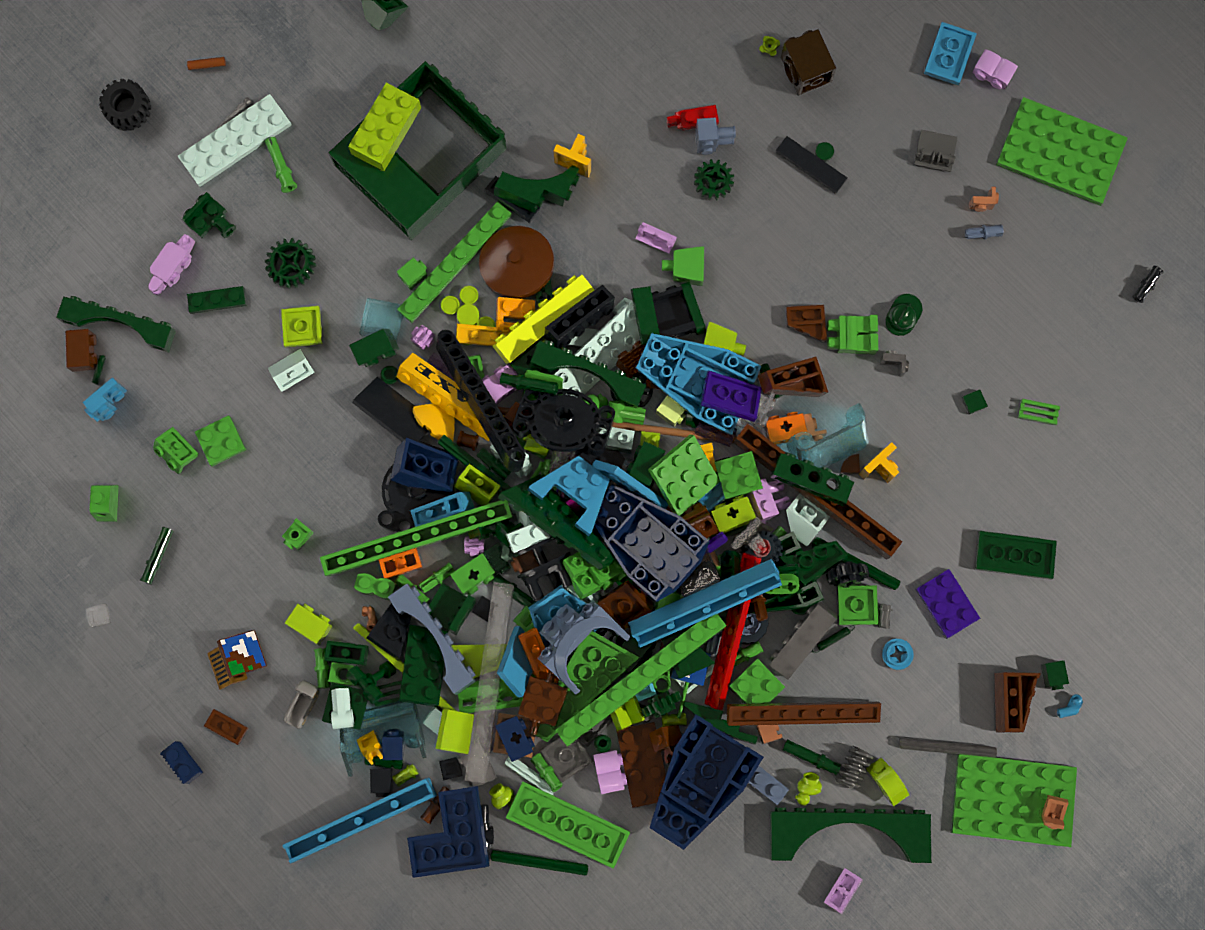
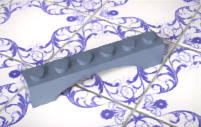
M405 584L388 596L399 614L408 613L432 633L445 661L446 676L443 679L453 694L457 695L476 682L474 679L476 674L470 666H465L463 663L465 658L461 652L454 650L451 645L454 642L447 633L443 634L440 629L443 627L436 617L432 618L429 613L432 611L425 601L421 602L418 597L421 595L415 586L411 587L409 584Z

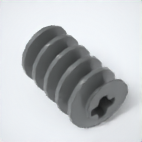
M853 746L856 750L850 749L848 751L852 757H845L849 763L842 764L845 771L838 772L842 778H835L836 782L853 790V787H860L856 780L863 781V778L859 774L867 773L863 766H870L866 759L874 758L871 754L856 746Z

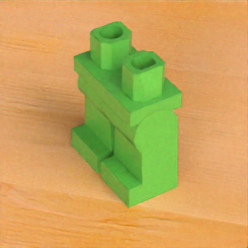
M878 315L839 316L838 319L827 321V331L837 332V337H828L827 349L837 350V353L871 355L877 353L878 334L876 333L878 332Z

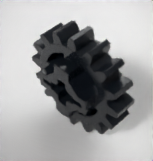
M853 561L836 565L835 568L827 571L826 574L829 585L843 586V588L860 584L861 581L865 580L864 578H868L870 575L866 564H855Z

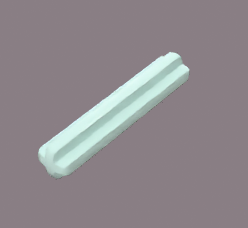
M508 756L504 763L507 767L537 788L551 795L554 794L547 782L541 779L538 773L519 760L511 762Z

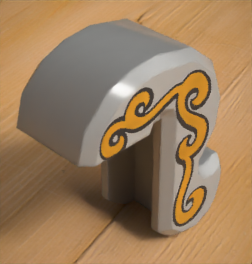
M305 680L299 682L295 690L297 693L284 716V722L297 729L304 726L307 716L314 707L320 693L319 687Z

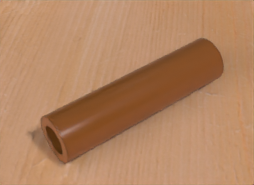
M225 57L187 61L188 70L226 66Z

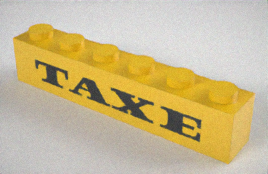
M414 353L399 366L396 377L401 382L413 388L418 394L423 395L434 405L444 409L448 415L456 418L480 437L490 441L455 381Z

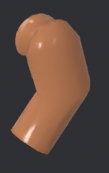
M363 606L361 615L363 617L368 616L366 628L371 632L378 621L376 613L372 606Z

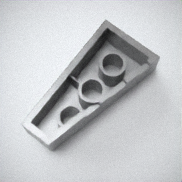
M821 601L816 605L810 606L806 612L808 616L804 621L800 619L795 625L794 629L796 631L793 635L790 636L788 634L783 640L782 644L784 646L780 651L776 649L769 658L772 660L770 666L787 680L837 619L838 614Z

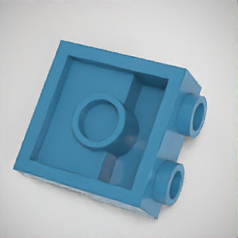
M112 377L82 402L87 407L84 410L97 422L99 420H108L115 414L114 411L117 410L113 403L120 401L125 396L124 393L127 390Z

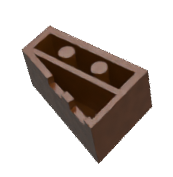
M817 357L767 370L758 375L763 394L820 397L829 393Z
M994 673L996 733L1024 732L1031 709L1029 708L1031 700L1036 692L1037 679L1040 678L1041 673Z

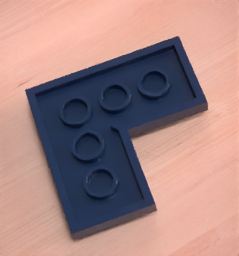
M478 786L438 792L444 832L407 838L412 877L489 867Z

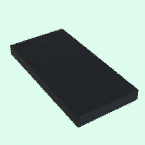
M378 376L353 399L352 403L401 442L406 438L419 442L429 432L425 425L421 427L416 421L413 414V407L415 405Z

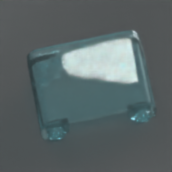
M858 403L847 410L845 415L846 423L841 430L817 442L807 432H800L792 436L786 445L789 452L795 455L798 460H809L814 463L813 466L827 468L864 449L869 443L866 415L861 404Z

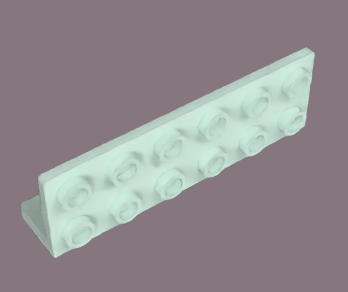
M627 298L622 299L614 307L612 312L616 316L574 354L575 356L584 355L590 358V362L595 364L597 362L603 363L608 366L607 369L611 370L616 366L620 353L625 350L629 352L633 349L632 346L640 340L633 301ZM565 368L544 372L545 374L557 375L563 378V389L575 390L586 394L601 380L591 373L579 369Z

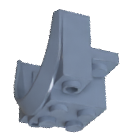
M593 600L583 607L580 614L566 604L557 611L552 620L547 622L539 632L550 643V646L541 652L538 659L575 695L580 690L569 678L566 667L567 658L592 630L608 628L626 641L630 638Z

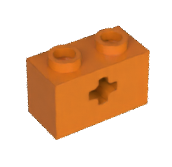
M791 412L786 414V417L779 418V415L771 416L764 423L766 436L775 445L806 439L808 436L803 413ZM783 424H785L786 427H790L787 432L785 431V429H781Z
M416 548L379 559L384 579L423 568Z

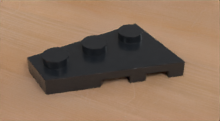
M391 603L366 638L393 658L399 660L412 615L408 613L399 614Z

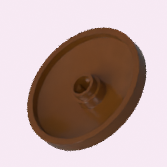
M511 226L494 233L485 242L479 257V269L484 282L493 292L505 298L521 299L534 295L548 283L554 270V254L548 240L537 230L525 226Z

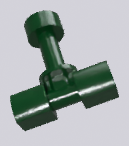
M386 661L379 666V671L372 675L370 673L364 674L356 665L348 670L346 677L354 686L359 684L364 690L363 695L373 704L383 694L376 686L377 681L383 677L390 678L396 673V669L390 661Z

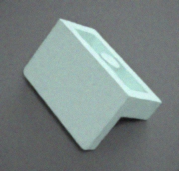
M301 349L268 367L272 378L281 392L315 373Z

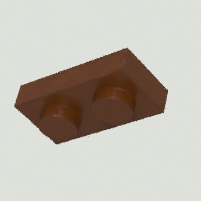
M216 709L212 710L204 724V727L236 745L241 743L249 727Z

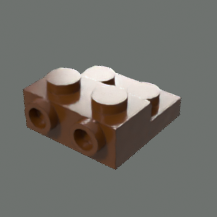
M629 580L598 599L597 602L623 630L630 628L628 622L653 612L654 605L642 590L638 592Z

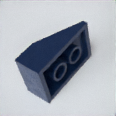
M406 438L397 447L390 480L408 487L451 492L453 490L458 459L451 454Z

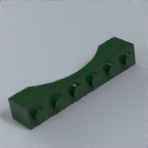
M63 296L56 316L61 322L77 327L103 321L121 323L137 331L151 348L169 353L176 333L170 323L164 321L156 323L153 322L152 318L142 316V318L135 317L136 314L129 311L121 313L117 312L118 309L111 306L103 308L100 307V304L93 301L85 303L76 296H71L70 298Z
M550 341L538 342L530 365L547 372L565 368L589 372L607 384L619 402L634 408L638 407L646 388L643 380L637 377L628 378L625 376L626 373L617 369L615 371L607 369L608 366L603 363H592L590 358L584 355L575 356L567 348L562 347L558 349Z

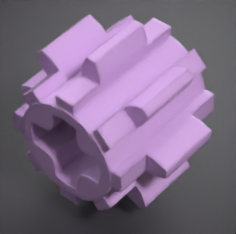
M423 325L419 328L416 326L411 332V341L420 349L430 348L434 343L433 338L435 334Z
M465 536V554H470V557L484 554L485 540L478 541V538L470 539L469 536Z

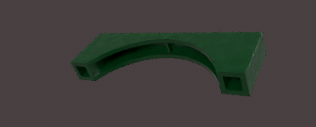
M775 807V811H770V860L792 861L799 847L816 832L832 825L857 823L873 827L890 837L900 847L908 862L932 863L931 814H925V810H913V814L905 813L904 809H893V813H886V809H873L874 813H866V809H854V813L846 812L844 808H834V812H826V808H814V812H806V808H794V812L786 811V808Z

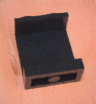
M670 286L661 293L658 291L652 292L659 333L662 336L679 338L696 331L695 323L690 318L682 295V286Z

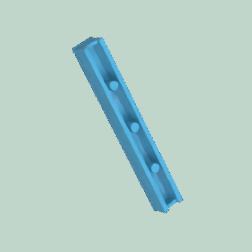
M772 559L767 560L630 621L628 624L632 637L637 640L641 648L782 585L779 570Z
M426 778L282 846L288 854L290 864L432 799L437 796V793L430 778Z

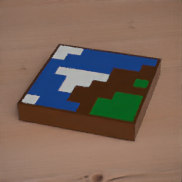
M255 630L217 641L229 678L267 667Z

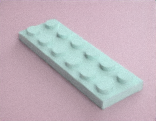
M269 94L179 154L178 157L198 186L201 187L265 144L266 139L269 138L270 140V137H275L292 124Z

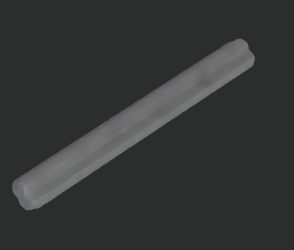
M900 738L899 740L900 749L993 758L997 756L996 747Z

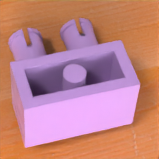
M766 478L761 479L763 489L743 495V497L749 498L758 520L753 521V525L770 520L779 514L778 511L787 509L791 505V502L785 503L790 500L789 497L785 496L774 500L771 494L784 490V484L779 485L782 482L774 480L767 483Z

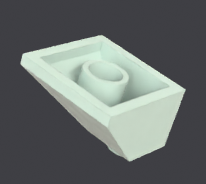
M800 493L786 510L791 532L794 531L797 540L805 546L810 544L830 518L829 515Z

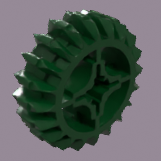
M291 238L289 243L286 239H283V244L277 241L276 245L278 247L271 246L270 249L273 252H267L266 254L270 258L265 260V263L268 265L265 267V270L269 272V278H273L275 284L279 282L280 287L286 284L288 289L291 288L292 284L295 288H298L299 282L305 285L304 279H311L308 274L315 273L312 269L316 267V263L313 262L316 260L315 255H312L313 250L311 248L308 249L307 243L302 245L301 240H297L295 243L294 238ZM287 251H293L291 254H285ZM304 255L305 264L303 269H301L299 266V262L301 261V257ZM280 258L282 260V265L280 266V270L277 272L276 264L278 259ZM286 260L291 263L294 262L295 266L287 264ZM292 272L297 273L296 275H293V276H285V275H288V274H290V273H292Z

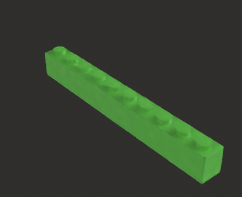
M500 500L320 557L325 576H332L377 562L379 559L466 534L478 527L495 524L499 521H507L514 517L509 502L507 500L504 502Z
M718 614L697 622L555 731L566 746H570L723 630L726 624Z

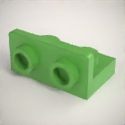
M174 427L161 434L154 441L153 448L156 455L162 457L168 467L173 471L175 470L177 474H180L183 467L197 458L199 454Z

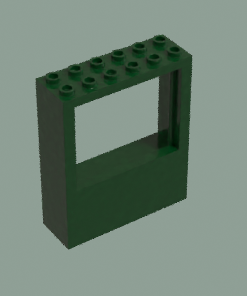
M426 61L397 88L417 99L430 88L489 144L447 186L438 193L396 152L385 171L352 155L348 146L363 120L328 152L333 165L410 240H413L507 149L503 130L498 126L495 128L491 124V119L486 114L482 115L472 101L469 103L465 99L466 96L461 90L454 89L452 82L446 76L442 77L436 66L433 64L429 65Z

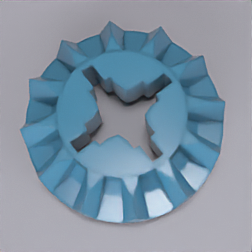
M903 639L890 640L882 650V659L893 670L905 669L913 660V649ZM895 646L898 652H905L900 656V663L897 657H890V655L895 653Z

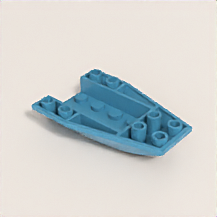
M651 333L636 366L640 373L696 419L729 435H732L739 417L700 405L706 373L709 370L753 384L761 368V365L728 349Z

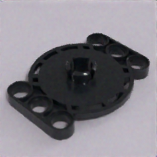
M558 389L555 396H553L554 394L544 393L541 395L538 391L525 390L512 426L516 437L524 438L531 434L538 444L557 452H573L587 447L588 452L593 456H600L604 453L615 421V410L611 406L605 405L598 409L591 398L581 392L570 389ZM531 394L536 395L537 399L529 400L527 396ZM523 410H530L532 414L525 416L521 412ZM608 412L612 416L610 418H603L601 414ZM561 418H567L566 420L563 421V425H561V424H560V419H561ZM518 425H524L526 426V430L518 431L516 427ZM598 428H605L607 431L604 434H600L596 430ZM599 443L602 447L600 449H593L591 445Z
M419 441V443L425 444V445H427V446H430V447H432V448H435V449H438V450H440V451H443V452H446V453L450 454L449 452H447L446 450H444V449H442V448H439V447L433 446V445H431V444H428V443ZM392 465L386 472L382 483V498L387 510L382 511L378 515V523L381 527L396 533L401 532L399 525L402 521L410 523L409 529L414 528L415 524L410 510L455 494L454 485L451 492L425 489V493L423 492L415 497L411 492L412 487L390 480L389 485H386L390 473L392 474ZM385 489L388 490L389 501L386 500ZM385 514L392 516V521L388 525L383 524L381 521Z

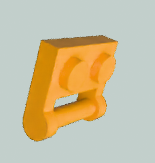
M498 297L496 330H510L509 327L514 324L512 322H504V318L525 319L523 316L530 310L535 312V300Z

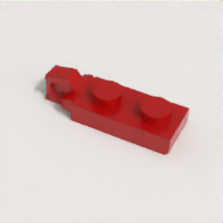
M716 105L681 110L666 119L668 128L677 126L682 131L696 129L697 119L716 118V125L719 124Z

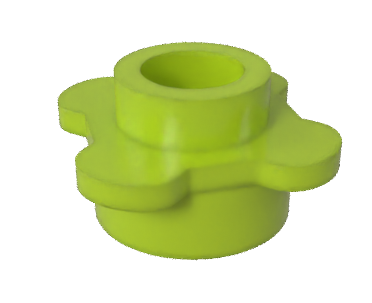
M765 36L759 50L761 53L766 52L770 56H775L777 54L776 49L780 46V41L774 37Z

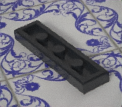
M788 136L785 137L776 149V153L835 194H837L848 178Z

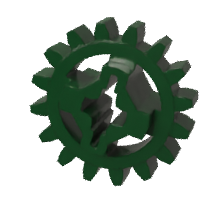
M710 159L708 165L706 162H703V168L698 166V173L694 175V178L697 179L694 181V185L698 186L697 192L702 191L701 197L708 195V200L715 197L717 201L720 195L725 198V192H731L730 187L734 186V182L731 181L734 179V174H730L732 168L726 169V162L721 165L720 160L713 163V160Z
M665 691L647 700L649 705L640 710L644 718L654 714L656 719L676 709L675 703L683 699L679 691L671 695L668 691Z

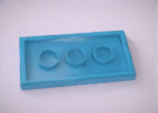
M599 460L593 462V468L600 471L626 491L667 509L668 503L618 466Z

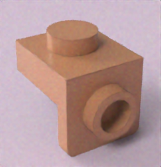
M992 186L990 188L988 197L973 196L969 202V209H975L977 212L992 210L999 200V193L996 192V187Z
M1051 795L1047 796L1041 815L1044 825L1051 829H1064L1063 819L1069 804L1068 799Z

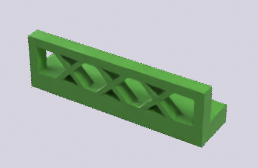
M501 678L476 681L458 694L459 712L473 713L520 707L523 698L517 697ZM505 697H512V698H513V699L510 700V701H504V700H503ZM487 699L493 700V702L489 704L483 703ZM463 702L474 703L471 706L463 707Z

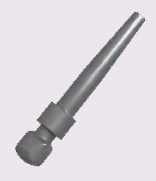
M246 97L243 103H240L217 129L232 120L241 111L243 112L246 106L252 103L251 99Z

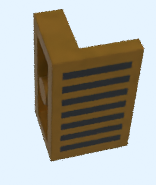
M219 647L207 653L219 690L248 679L246 674L229 678Z

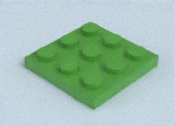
M691 434L648 469L672 512L679 516L720 483L696 437Z

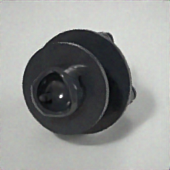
M557 536L555 538L550 537L513 554L515 558L532 550L539 566L517 576L527 586L534 602L544 597L537 582L538 578L544 575L548 576L554 590L561 584L563 588L572 585L570 576L562 564L563 560L571 555V552L547 561L541 545L558 538Z

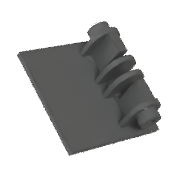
M921 130L914 165L951 172L955 161L954 154L957 136Z

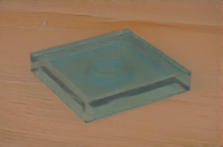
M367 298L359 334L361 336H368L386 328L391 330L397 342L403 318L397 309L402 304Z

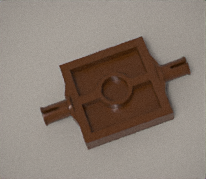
M550 670L547 679H538L530 676L518 712L519 715L528 717L533 721L529 733L537 735L540 724L557 726L568 688L559 686L554 682L555 675Z

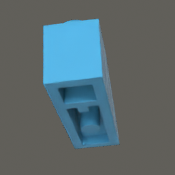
M469 491L452 494L410 511L415 527L474 509L475 507Z

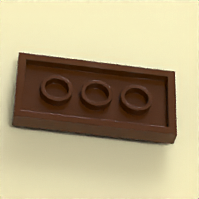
M655 722L627 727L619 731L616 730L632 808L657 803L666 777L661 751H654L649 733L656 730Z

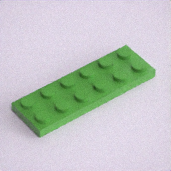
M522 781L506 815L507 819L613 869L630 834V831Z

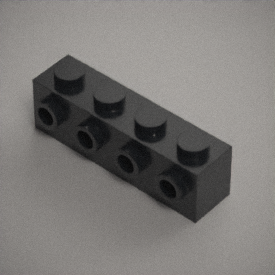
M601 285L546 326L544 339L554 343V347L558 349L567 347L573 338L580 337L585 332V329L596 325L602 316H607L613 311L615 297Z

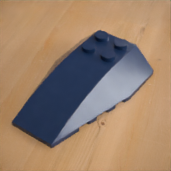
M695 714L674 749L649 828L684 850L744 791L764 757L751 748L745 747Z

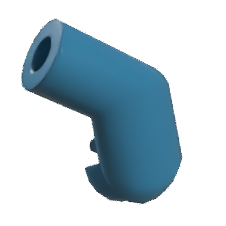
M1079 694L1072 695L1067 707L1057 709L1059 718L1078 714L1083 703L1082 697Z

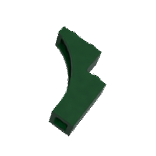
M572 165L568 170L557 176L538 180L519 178L502 171L495 185L494 195L534 213L537 207H542L545 199L563 207L565 201L569 202L573 191H571L572 187H576L579 182V168Z

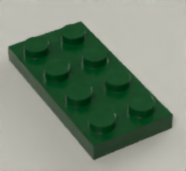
M979 531L975 570L1052 580L1054 579L1057 541Z
M409 625L399 701L438 707L444 669L443 654L436 639L426 627ZM441 630L444 635H445L446 633L448 634V631H446V630Z

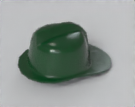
M912 294L898 296L886 315L887 329L897 336H904L910 333L922 314L921 301Z

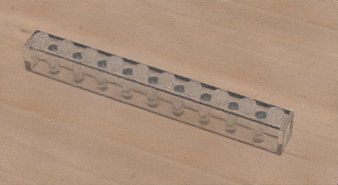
M493 583L465 781L486 783L501 684V678L497 671L506 649L514 594V585Z

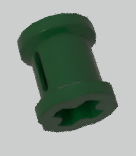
M223 213L218 214L211 221V225L222 233L221 236L223 238L231 236L236 230V226L230 224Z

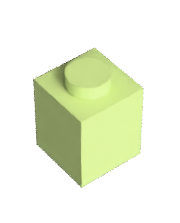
M667 395L657 408L656 414L675 427L677 423L681 424L685 419L686 414L684 413L686 410Z

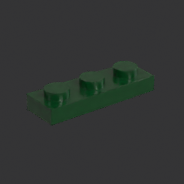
M243 286L187 294L190 314L247 306L245 288Z

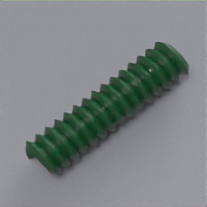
M104 355L99 356L91 381L96 385L100 381L106 358Z

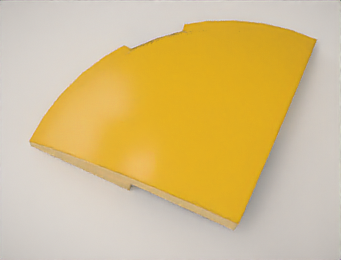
M434 404L413 407L416 421L421 427L425 425L427 430L431 431V436L439 440L441 436L446 435L454 441L455 421L453 416L448 415L444 409Z

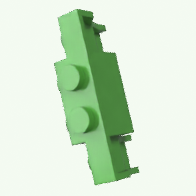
M580 552L564 559L562 562L570 576L574 591L580 600L601 589L607 590L618 580L622 582L628 578L617 559L613 564L602 570H599L590 563L588 564L580 556Z

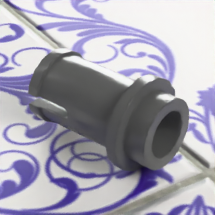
M880 604L877 627L890 629V615L893 609H891V605Z

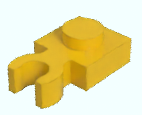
M374 730L356 740L361 753L371 765L374 764L372 759L375 756L383 759V755L379 751L382 746Z

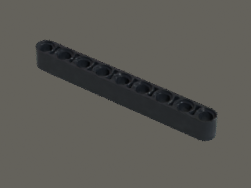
M450 330L440 331L436 344L437 352L505 467L514 473L521 471L526 456L525 451L454 333Z

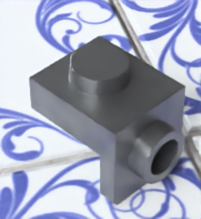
M886 351L880 357V364L899 366L898 377H903L905 372H908L909 361L906 360L905 354H897V351Z

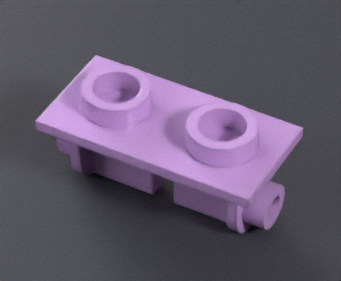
M643 222L638 229L635 239L670 254L677 237Z

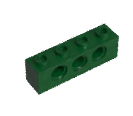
M785 452V454L781 453L778 456L770 478L841 506L847 503L854 485V481H851L849 476L844 474L836 475L832 473L831 469L826 467L818 468L813 466V462L805 459L803 461L798 460L795 455ZM790 467H797L799 475H793ZM809 474H815L817 482H811L808 477ZM827 481L835 483L836 487L834 490L827 487Z

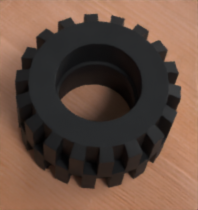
M120 79V82L114 80L112 85L107 84V89H103L101 92L103 96L99 98L101 102L99 106L109 123L117 129L121 128L123 131H127V128L130 131L134 130L135 126L140 128L142 122L146 123V116L149 117L151 114L149 112L151 105L142 87L130 79L127 82L125 79ZM126 98L134 99L130 109L123 112L117 111V106L122 100Z

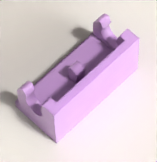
M844 868L824 903L843 914L863 880Z

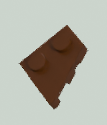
M824 305L786 307L788 328L822 342L827 341Z

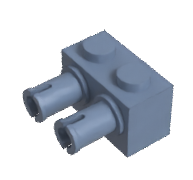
M716 118L697 119L695 130L697 153L709 155L716 152L718 145H734V138H736L735 126L718 128Z

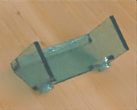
M398 701L365 710L360 730L352 728L340 729V751L349 777L353 776L352 763H359L365 759L356 740L372 730L377 734L381 746L384 731L389 729L404 731L406 746L409 748L419 747L422 758H427L424 734L416 704Z

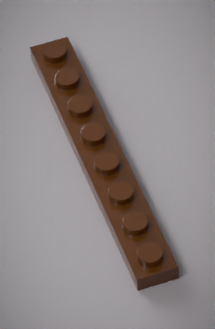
M879 701L727 704L728 726L880 723L881 703Z

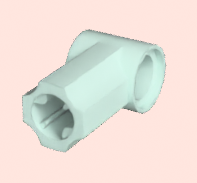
M349 688L331 690L333 704L331 720L333 729L354 727Z

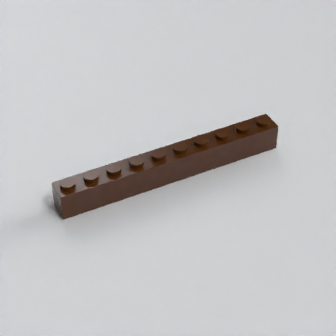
M748 423L733 442L746 453L752 451L754 459L771 472H773L778 456L781 453L785 454V451ZM790 467L793 475H799L797 467ZM812 473L809 474V480L817 482V476ZM827 484V487H828L829 489L834 490L832 487H830V486ZM791 486L886 560L892 557L903 542L849 500L844 506Z

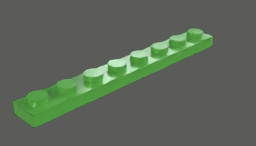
M497 201L403 302L397 311L409 322L413 323L477 254L485 242L512 216V213Z

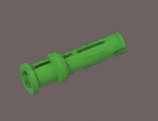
M270 137L273 144L271 145L269 138L265 140V144L277 170L275 176L280 180L281 191L283 193L291 192L297 188V183L293 181L291 176L292 170L286 166L276 137Z

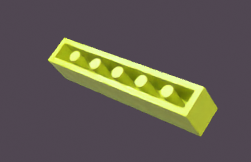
M573 275L566 281L568 283L567 286L557 288L552 292L554 296L551 299L545 298L538 304L540 308L535 312L530 310L523 316L525 318L524 321L521 323L517 321L509 327L510 332L504 335L502 333L495 339L496 343L492 347L506 364L512 362L545 334L546 326L594 291L583 275L578 277Z

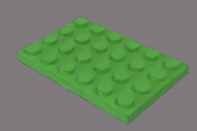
M1023 97L996 165L1101 206L1128 137Z
M958 754L951 833L1071 847L1077 767ZM1048 795L1068 799L1069 804L1063 819L1064 829H1051L1043 823L1041 815Z

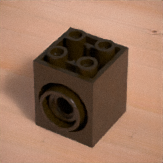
M819 29L815 31L808 30L802 36L797 38L791 37L784 42L781 59L784 64L785 73L790 83L793 84L798 96L832 83L837 68Z

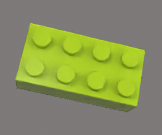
M385 83L348 146L351 154L385 171L421 110L419 99Z

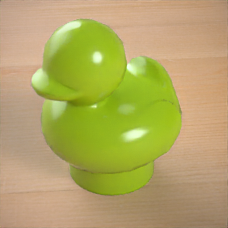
M806 772L803 774V778L797 784L800 793L795 796V799H797L800 805H807L810 802L809 795H817L821 792L822 784L816 773Z
M501 783L494 785L489 791L491 804L499 810L505 805H508L510 808L516 796L511 787L503 786Z

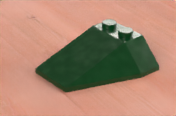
M794 531L778 538L781 541L780 545L783 546V550H780L782 556H790L802 550ZM779 561L774 562L776 567L783 566ZM817 580L805 587L799 584V590L793 594L763 593V597L766 598L765 606L767 612L807 608L824 600ZM751 601L747 615L755 614Z

